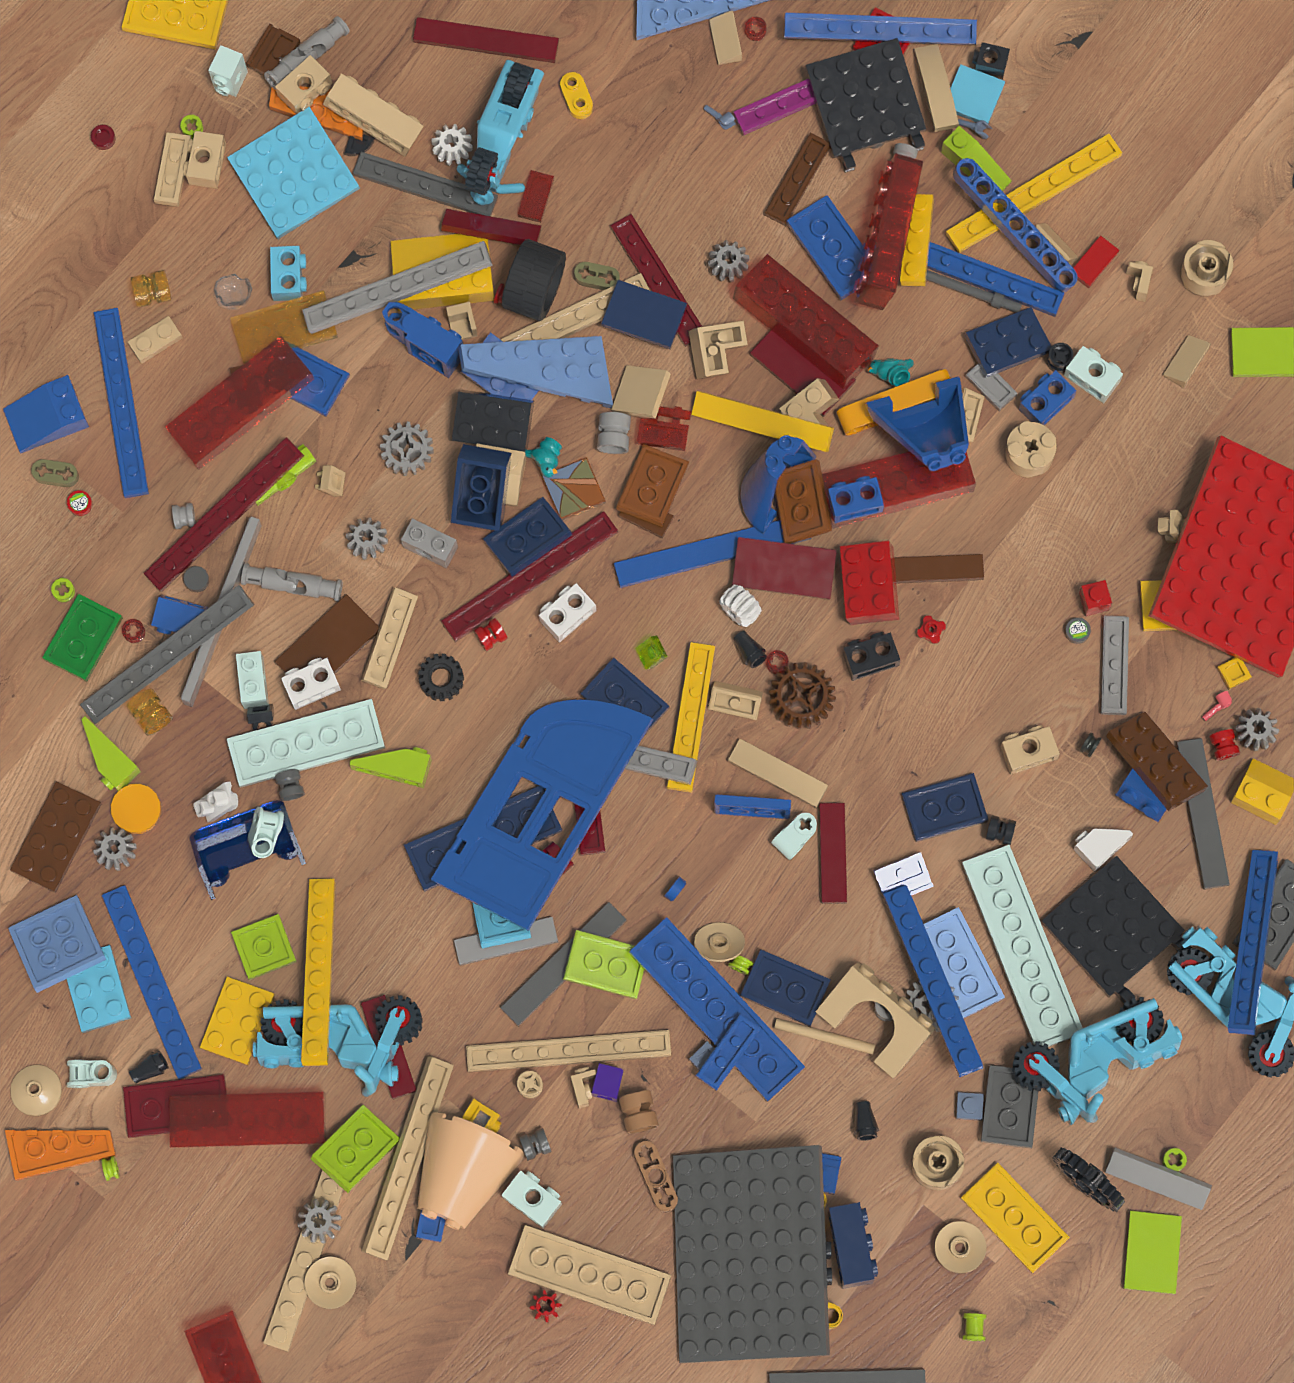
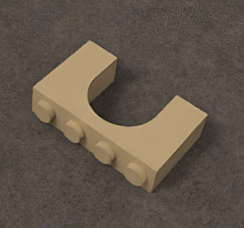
M858 962L846 973L816 1010V1013L836 1028L860 1002L874 1001L883 1005L892 1015L895 1029L890 1043L874 1062L894 1078L926 1042L936 1027L932 1025L933 1022L928 1016L923 1013L919 1014L914 1010L913 1004L905 997L900 998L893 992L894 988L888 982L880 981L873 975L874 971L872 968Z

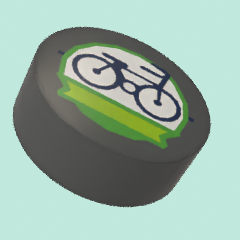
M1083 618L1070 620L1065 629L1067 639L1075 644L1084 643L1091 633L1089 623Z

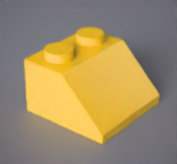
M1253 758L1231 803L1277 825L1294 792V778Z

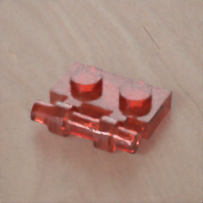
M660 404L656 419L640 418L637 444L686 451L689 425L680 424L681 419L691 420L692 411L682 410V407L675 406V408L662 407ZM662 416L673 418L671 423L658 421V418Z

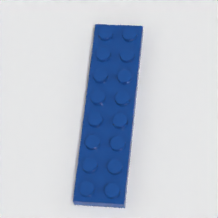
M667 917L629 951L716 1047L740 1013L761 1028L734 1067L767 1102L805 1068L800 1060L712 965L699 954L698 950Z

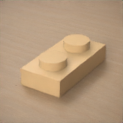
M168 316L129 340L128 344L141 364H143L183 337Z

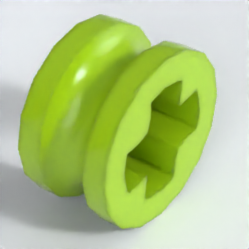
M187 115L181 121V130L183 135H189L191 139H194L195 131L192 129L188 131L187 125L189 123L192 125L196 123L197 129L195 131L203 132V125L198 116Z
M59 578L52 584L51 592L57 601L63 603L70 601L74 597L75 588L68 579ZM62 585H66L69 590L68 593L65 592L64 596H61L59 591H57L58 588H62Z
M740 955L728 963V967L745 975L749 974L748 968L753 965L752 961Z
M1172 1148L1164 1154L1162 1161L1164 1167L1178 1172L1185 1167L1187 1157L1182 1150ZM1170 1154L1174 1157L1180 1156L1181 1160L1179 1163L1181 1165L1179 1167L1175 1164L1171 1166L1168 1163L1171 1159L1169 1157Z
M111 1156L110 1160L103 1158L101 1161L106 1181H110L111 1177L120 1178L115 1156Z

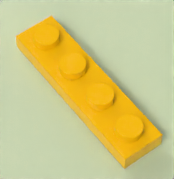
M909 194L900 277L901 286H926L934 204L932 194Z

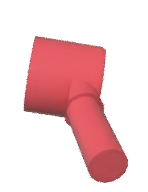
M1224 691L1216 696L1219 704L1202 716L1205 721L1221 709L1231 705L1232 699L1228 691Z

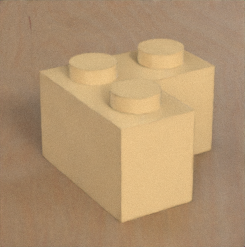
M744 321L700 327L689 331L696 378L702 379L729 373L725 350L748 345Z
M817 378L779 409L783 414L828 426L820 414L836 403L839 398L826 380Z

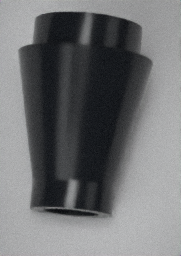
M741 631L735 635L733 640L737 644L746 665L756 668L767 659L766 650L750 637L746 631Z
M160 1051L151 1052L134 1068L130 1069L129 1074L134 1083L137 1084L140 1081L164 1074V1071L169 1066Z
M869 1101L857 1102L855 1104L854 1134L857 1135V1140L860 1141L873 1140L878 1137L877 1132L879 1128L871 1109V1104Z

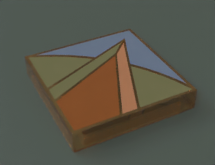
M587 457L556 469L557 474L550 478L541 475L556 513L562 520L606 503Z

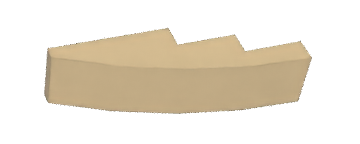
M938 44L914 48L923 94H925L928 110L931 113L934 131L957 128L959 126L958 117Z

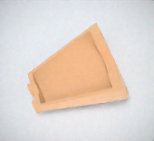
M434 1112L429 1118L417 1208L422 1210L421 1214L427 1218L435 1220L438 1216L445 1219V1225L452 1229H465L521 1163L525 1153L517 1146L512 1149L509 1147L511 1141L478 1124L453 1116L452 1120L445 1119L446 1114Z

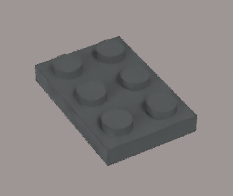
M990 1065L981 1142L1032 1149L1038 1091L1036 1092V1088H1032V1091H1029L1027 1086L1021 1087L1020 1081L1016 1082L1014 1079L1015 1074H1013L1012 1068Z

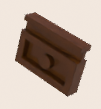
M269 23L247 60L246 66L264 75L268 70L271 71L278 66L281 59L295 50L301 43L300 39L280 28L273 27Z

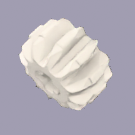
M454 124L452 129L444 125V132L436 130L437 138H432V145H434L432 151L433 154L438 155V161L442 162L446 159L447 165L450 166L452 160H456L458 165L461 164L460 158L468 160L469 154L467 152L473 149L472 144H470L472 137L471 135H466L464 127L458 130L457 124ZM453 142L456 146L451 147L449 143Z
M733 585L731 588H728L719 600L722 610L727 613V616L732 621H735L740 626L747 627L752 624L762 611L759 602L742 586Z

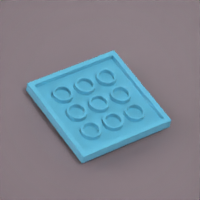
M310 107L227 157L278 239L360 189Z

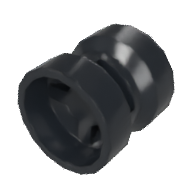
M1066 343L1054 344L1050 348L1047 358L1049 369L1053 372L1056 370L1058 373L1065 372L1073 359L1072 348Z
M992 815L986 840H1000L1003 844L1011 845L1016 821L1010 819L1004 821L1000 817Z

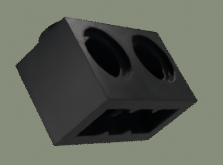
M884 632L875 633L870 636L869 640L863 642L860 639L853 640L846 644L847 647L843 648V656L852 681L900 665V657L891 632L884 634ZM885 646L888 648L889 653L884 656L879 655L876 652V648ZM859 653L864 655L866 660L863 663H856L853 661L852 656Z

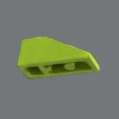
M960 126L943 142L941 153L955 165L965 158L974 160L1002 191L1012 182L979 142ZM960 167L966 175L971 176V171L967 167ZM980 184L979 186L987 192V188Z
M84 716L81 720L98 771L103 776L100 781L110 791L113 788L119 791L127 786L141 771Z
M413 747V750L402 749L353 759L350 761V767L354 771L424 788L432 759L427 754L428 751Z

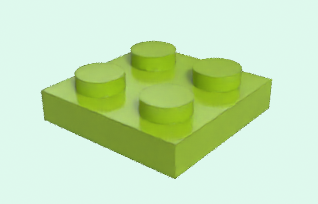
M279 914L231 932L249 980L297 962Z

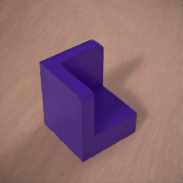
M599 1063L592 1096L617 1102L623 1069Z

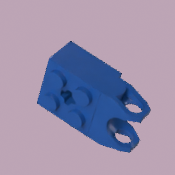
M389 302L382 311L389 334L406 345L410 355L449 379L461 362L458 348L463 344L462 337L452 329L447 331L442 328L441 323L431 316L426 318L402 303ZM392 308H398L402 312L391 313L388 317V312Z

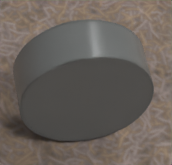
M194 566L185 572L184 583L190 591L201 592L207 588L209 576L205 569Z

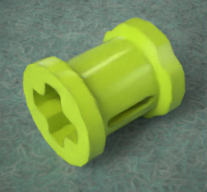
M964 1313L963 1318L966 1319L965 1335L962 1336V1340L985 1341L983 1323L986 1315Z

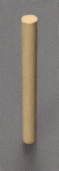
M776 1019L775 1029L869 1054L874 1052L875 1044Z

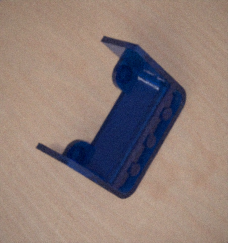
M276 800L258 806L262 807L265 811L275 813L282 811L284 813L282 829L278 834L272 854L276 853L278 858L285 860L293 859L298 855L301 865L306 864L284 802ZM256 808L198 829L190 835L196 864L211 900L216 899L213 887L224 885L230 877V870L261 859L253 854L248 842V834ZM265 840L258 841L256 845L263 844Z

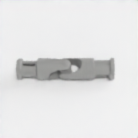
M336 16L332 20L333 22L326 28H320L299 47L279 61L280 64L273 70L265 72L264 76L267 82L275 89V86L307 57L311 55L316 60L335 45V41L350 32L347 24L340 17Z
M248 563L244 564L241 576L242 585L247 583L260 585L263 589L286 591L319 598V596L334 598L337 602L340 601L343 581L340 579L338 581H331L317 575L287 572L271 567H265L264 569L251 567ZM299 580L305 584V587H297Z

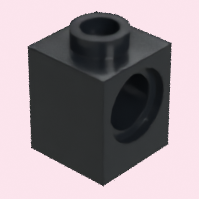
M982 42L980 50L975 49L972 64L976 65L975 70L1003 80L1010 49ZM987 57H991L995 59L996 62L990 64L987 63L984 59Z

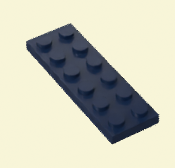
M538 786L508 799L493 827L518 838L543 796L544 788ZM553 809L532 845L563 832ZM467 818L404 845L424 892L439 886L431 878L447 851L450 850ZM462 841L455 853L460 855L466 843Z

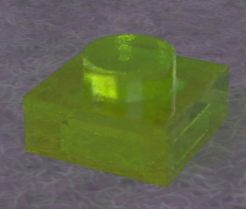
M657 635L649 637L635 648L646 670L653 669L668 657Z

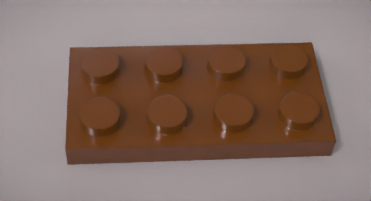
M1146 712L1124 722L1107 733L1106 737L1168 811L1205 792L1208 785Z
M56 781L10 871L56 893L102 803Z

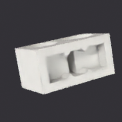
M577 583L572 587H565L559 593V598L554 603L548 602L540 610V622L559 643L597 611L596 604ZM576 598L582 601V605L578 608H573L569 605V602ZM557 614L564 618L559 624H554L550 621L551 617Z
M322 658L314 659L308 663L307 667L300 670L299 668L291 669L281 678L295 710L341 690L327 658L323 660ZM319 672H326L328 677L325 681L318 682L315 680L316 675ZM296 682H303L305 687L302 691L295 692L292 690L293 685Z

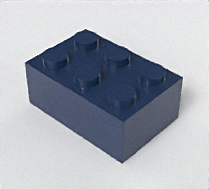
M463 444L457 460L451 523L495 531L500 530L505 515L511 452Z
M860 1202L829 1208L828 1218L842 1289L873 1284L874 1277L878 1275L876 1259L871 1260L870 1258L873 1242L871 1233L866 1234L865 1226L868 1223L866 1208H861Z

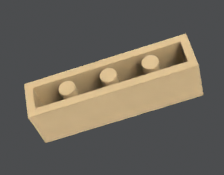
M342 73L323 105L404 157L424 127L414 116H407L399 111L395 104L385 102L379 98L375 91L363 88L356 79L351 76H345Z

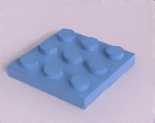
M77 895L8 928L37 993L106 960Z

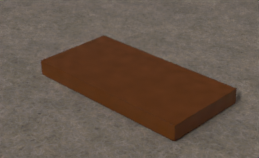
M346 594L275 661V664L286 673L294 668H299V670L305 668L314 659L322 658L323 660L327 658L333 673L336 674L377 635L379 626ZM319 672L315 680L323 682L327 679L328 674L326 672ZM303 682L295 683L301 690L304 689L305 684Z

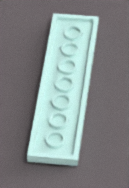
M1010 845L962 862L967 879L1033 1044H1035V1041H1040V1045L1046 1043L1050 1047L1071 1039L1073 1033L1083 1027Z

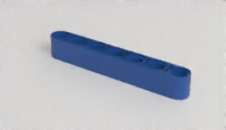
M969 158L960 160L953 170V178L957 184L1054 289L1061 292L1070 290L1078 278L1074 268L974 160ZM960 167H967L971 171V176H963L960 172ZM984 185L987 188V194L978 193L976 186ZM993 203L1002 204L1004 212H996L993 208ZM1012 220L1017 221L1020 224V230H1013L1009 222ZM1026 239H1034L1037 243V248L1032 249L1028 247ZM1048 256L1052 258L1053 266H1046L1043 263V257ZM1059 275H1067L1070 279V284L1065 285L1061 283Z

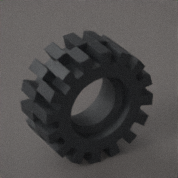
M443 653L442 656L434 654L433 658L430 659L428 657L426 662L421 664L418 679L420 687L427 697L430 696L435 701L440 699V702L447 698L451 700L453 695L457 696L460 693L459 690L463 687L464 675L460 663L455 661L454 657H447ZM438 669H445L451 674V679L445 686H437L432 682V674Z

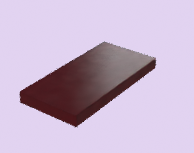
M783 318L750 352L752 358L796 395L818 378L826 380L840 400L856 382L855 378ZM834 403L820 415L824 417L836 403Z
M738 537L732 586L738 585L744 589L830 600L837 550Z
M224 1074L123 1087L128 1138L230 1126Z

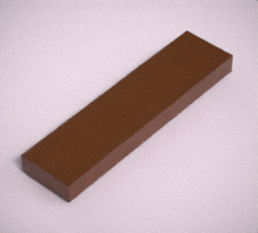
M810 132L764 212V216L784 226L787 225V220L791 218L830 149L828 141Z
M983 554L894 558L897 584L984 580Z

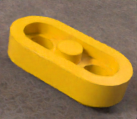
M576 72L565 74L561 78L560 87L569 112L576 119H585L593 111V102L584 79ZM570 81H575L576 85L570 86L568 85V83ZM578 102L585 103L583 107H578L576 104Z

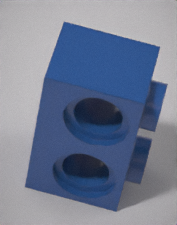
M1056 370L1051 375L1045 374L1038 381L1037 384L1039 386L1033 392L1029 389L1020 398L1019 410L1031 422L1040 423L1045 426L1075 398L1077 390ZM1056 386L1060 389L1061 393L1052 394L1048 388ZM1035 402L1040 403L1043 409L1036 411L1031 407V404Z
M870 476L860 477L856 479V482L850 484L839 482L833 484L832 488L828 489L827 496L834 523L883 512L884 503L877 477L871 479ZM863 491H870L874 497L867 500L862 498L860 494ZM844 496L850 502L847 505H840L836 499Z

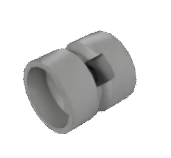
M605 412L599 415V430L602 433L598 434L597 450L608 454H624L629 451V436L626 435L630 430L631 417L629 415L619 412Z

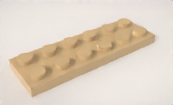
M527 1225L524 1226L508 1272L510 1276L652 1325L656 1323L671 1279L669 1274Z

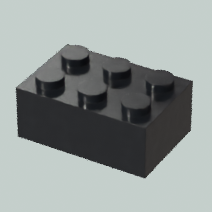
M460 390L458 392L452 441L482 444L525 452L528 449L534 401Z

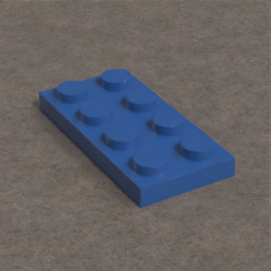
M828 195L787 220V225L840 300H843L881 276V270Z

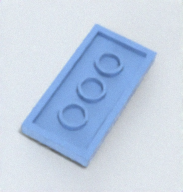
M959 907L924 924L950 987L955 988L953 995L959 996L956 1002L960 1007L963 1019L1005 998Z

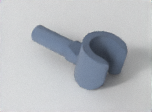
M706 105L704 107L706 112L718 120L722 129L727 130L736 124L734 122L735 118L730 112L722 116L710 106Z
M958 119L959 125L975 130L983 139L989 138L983 130L986 128L993 129L984 120L972 123Z

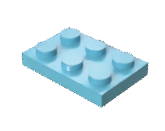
M110 945L101 948L106 958L105 961L67 978L82 1033L131 1019L113 950Z

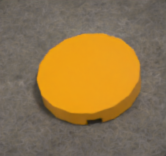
M130 784L121 788L115 794L111 803V815L119 828L124 829L130 834H143L151 830L160 818L161 802L157 794L150 787L142 784Z

